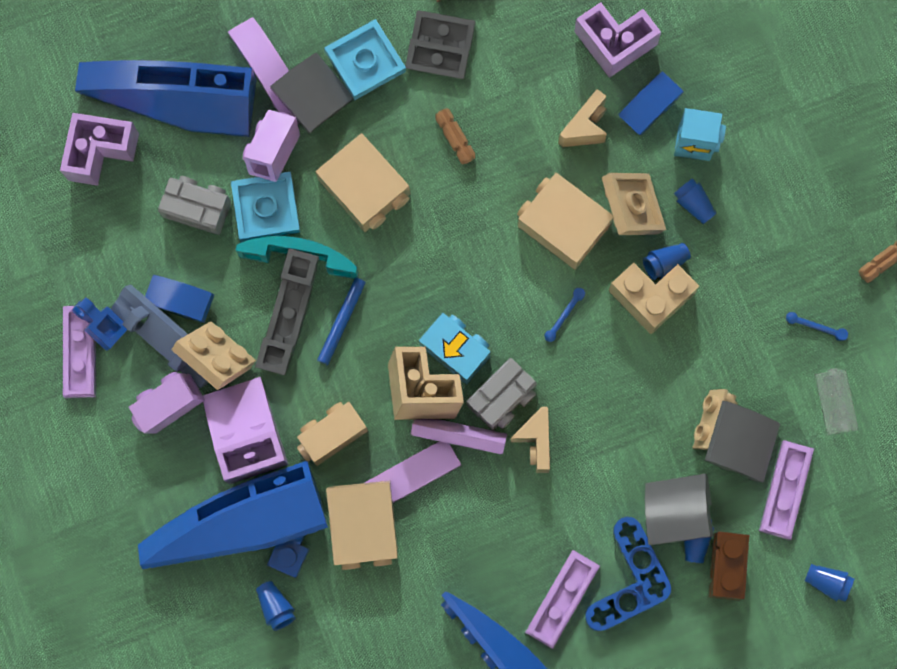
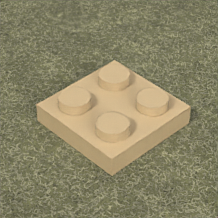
M609 173L601 177L605 188V195L614 217L613 221L619 235H653L666 230L649 174Z
M211 321L176 341L171 349L217 390L250 370L256 361L242 346L234 342L220 327Z

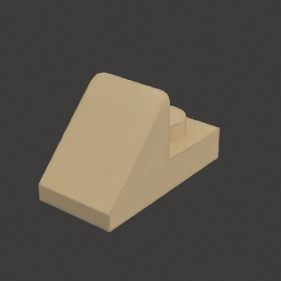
M596 89L560 133L559 145L570 147L605 142L607 133L593 122L597 123L606 111L604 107L606 95Z
M541 407L511 438V442H535V446H530V465H536V473H549L548 407Z

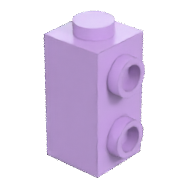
M268 110L264 119L258 122L255 136L252 142L246 145L243 152V160L246 163L249 175L277 182L300 137L296 117L286 112L279 113Z
M170 373L161 379L160 382L162 384L156 389L145 390L136 397L137 402L129 406V409L133 414L132 421L139 431L144 434H156L205 401L190 374Z

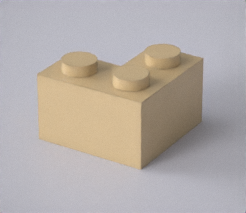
M633 263L611 283L609 292L652 334L695 295L699 285L679 264L655 285Z
M395 347L388 362L394 420L455 419L464 403L460 374L429 375L426 347Z

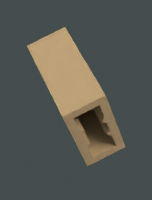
M362 133L315 171L318 181L364 232L370 228L372 230L378 228L386 220L385 215L393 208L395 210L400 209L409 200V185Z
M555 173L551 179L544 178L536 189L538 195L532 202L527 200L517 213L519 216L518 227L576 270L612 225L614 217L558 173Z
M391 480L328 487L326 493L334 565L342 564V570L360 568V562L373 561L374 566L391 565L392 559L398 558Z

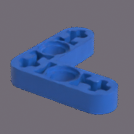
M624 517L618 520L613 527V536L636 583L593 603L587 608L585 621L589 628L594 631L607 630L665 601L671 593L670 582L652 546L648 544V538L641 524L633 517ZM623 523H626L628 527L634 526L636 531L632 533V537L635 543L641 539L644 544L636 546L629 553L625 546L631 545L628 537L624 536L621 538L619 532L623 529L621 525ZM644 551L648 553L651 559L649 567L639 569L634 565L633 556L636 552ZM656 568L658 574H654L652 577L657 584L663 583L662 596L658 598L656 594L650 595L648 589L652 586L648 577L642 581L639 575L647 574ZM623 594H632L636 598L637 606L633 611L625 612L620 608L619 599ZM613 600L614 609L621 617L615 620L613 613L604 618L605 625L601 626L599 622L593 623L591 621V617L595 615L593 609L598 608L600 611H605L611 608L607 601Z

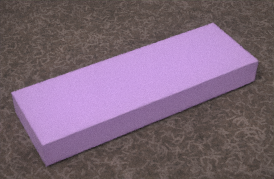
M63 306V397H96V341L84 331L89 323L73 313L72 309L75 306Z
M414 419L411 430L412 436L497 454H503L507 438L506 433L440 419Z
M785 440L781 442L759 532L791 540L814 451L813 448Z
M439 441L365 483L391 480L392 500L395 503L460 467L461 463L450 443Z
M572 550L525 633L553 649L600 565Z

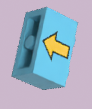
M685 108L678 126L674 156L710 161L713 153L719 152L720 144L724 141L726 125L721 124L722 114Z
M442 313L419 339L420 347H426V352L450 372L460 374V380L467 385L490 358V351L487 349L490 345L479 335L475 334L472 337L464 330L466 325L454 315L448 317Z

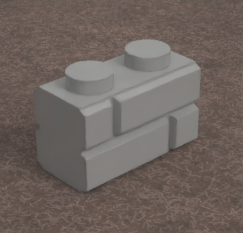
M180 176L179 180L170 177L165 194L158 207V212L163 218L219 235L230 209L231 200L228 195H225L226 191L220 187L209 185L208 189L197 186V181L189 177Z
M509 358L466 401V404L492 431L498 426L503 429L515 417L511 412L519 404L525 407L537 395L533 391L537 383L512 358Z

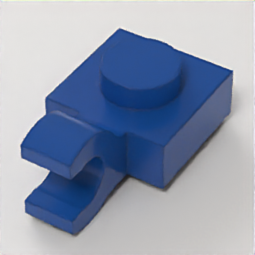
M86 297L79 301L72 309L76 316L89 323L84 331L106 351L111 349L127 331V328L122 325L124 321L108 306L99 311Z
M306 535L276 545L267 566L297 578L310 550L302 546Z

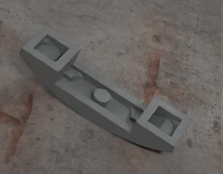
M288 249L280 277L282 282L266 338L263 337L255 365L256 368L286 375L308 308L318 266V256Z

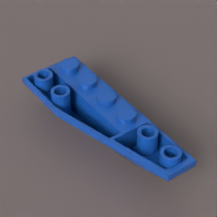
M174 61L79 62L75 91L76 93L190 132L250 137L257 80L253 69L248 67Z
M305 461L244 482L182 513L138 544L141 568L148 569L266 549L328 528L319 491L308 462Z
M447 591L441 595L445 599L441 606L452 620L458 616L465 627L461 629V632L472 645L476 642L481 645L485 652L480 656L490 669H495L496 667L499 669H547L526 646L481 611Z

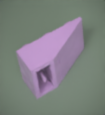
M261 377L203 395L205 399L203 404L214 450L225 482L232 484L289 465Z

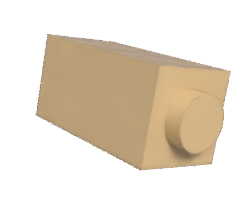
M342 402L335 404L326 411L328 416L319 422L316 419L312 420L300 429L302 433L297 438L301 444L297 449L305 461L313 460L318 466L368 432L367 427L350 402L344 405Z

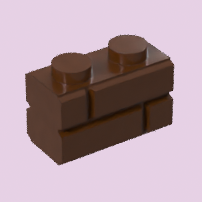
M716 532L713 534L709 578L712 580V583L709 584L708 597L737 601L745 599L750 535Z

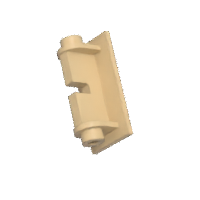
M727 389L709 391L703 402L704 411L700 424L694 432L695 441L693 449H707L708 451L722 401L738 405L735 401L736 395L728 393Z

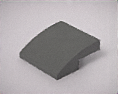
M417 10L405 65L406 69L464 79L476 21Z
M316 52L270 86V89L291 114L296 117L308 134L312 133L327 119L336 115L354 100L349 90Z
M722 401L705 461L721 469L734 471L753 481L764 482L780 423L750 409L728 401Z
M707 474L645 483V515L649 545L713 537L709 510L712 502Z

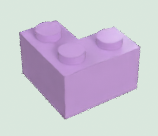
M601 2L576 19L574 31L609 78L657 46L661 31L644 9L618 25Z
M72 113L60 167L61 173L68 181L98 186L104 157L133 162L139 132L132 122Z

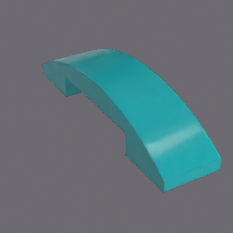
M268 236L244 241L237 244L235 249L239 258L266 263L270 261L271 252L287 254L288 249H293L318 256L319 261L327 262L326 270L330 275L351 279L359 277L357 267L345 256L332 248L307 239L289 236Z

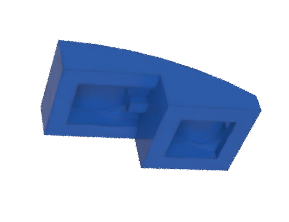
M662 71L618 115L637 134L642 136L661 114L666 113L684 91Z
M153 275L145 297L160 310L205 323L215 294L182 282Z

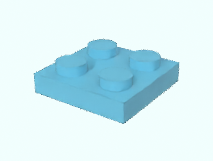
M376 19L324 47L326 55L354 100L406 72L404 63Z
M291 171L281 173L277 182L260 177L231 181L240 242L261 237L282 236L301 232Z

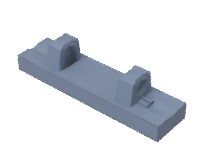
M131 284L125 286L111 307V310L124 321L122 325L130 332L135 331L169 361L168 365L176 372L181 371L183 374H190L199 388L206 386L208 382L171 350L176 341L188 334ZM148 316L145 323L141 322L142 319Z

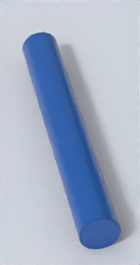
M359 278L354 279L317 359L318 362L329 365L366 284L365 281Z

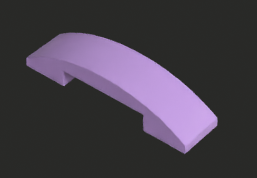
M252 17L228 31V34L241 55L253 69L254 74L268 94L277 112H286L292 115L270 89V86L289 72L264 31Z

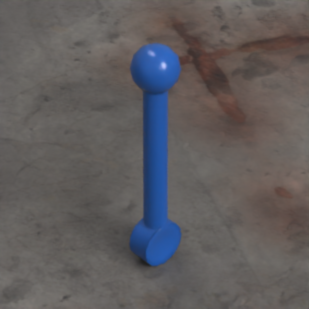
M576 288L573 291V298L552 329L545 332L544 338L546 341L553 342L556 339V332L578 301L585 297L583 288Z
M789 312L786 315V321L790 324L799 323L834 335L838 341H844L848 338V331L846 329L835 330L800 318L794 312Z

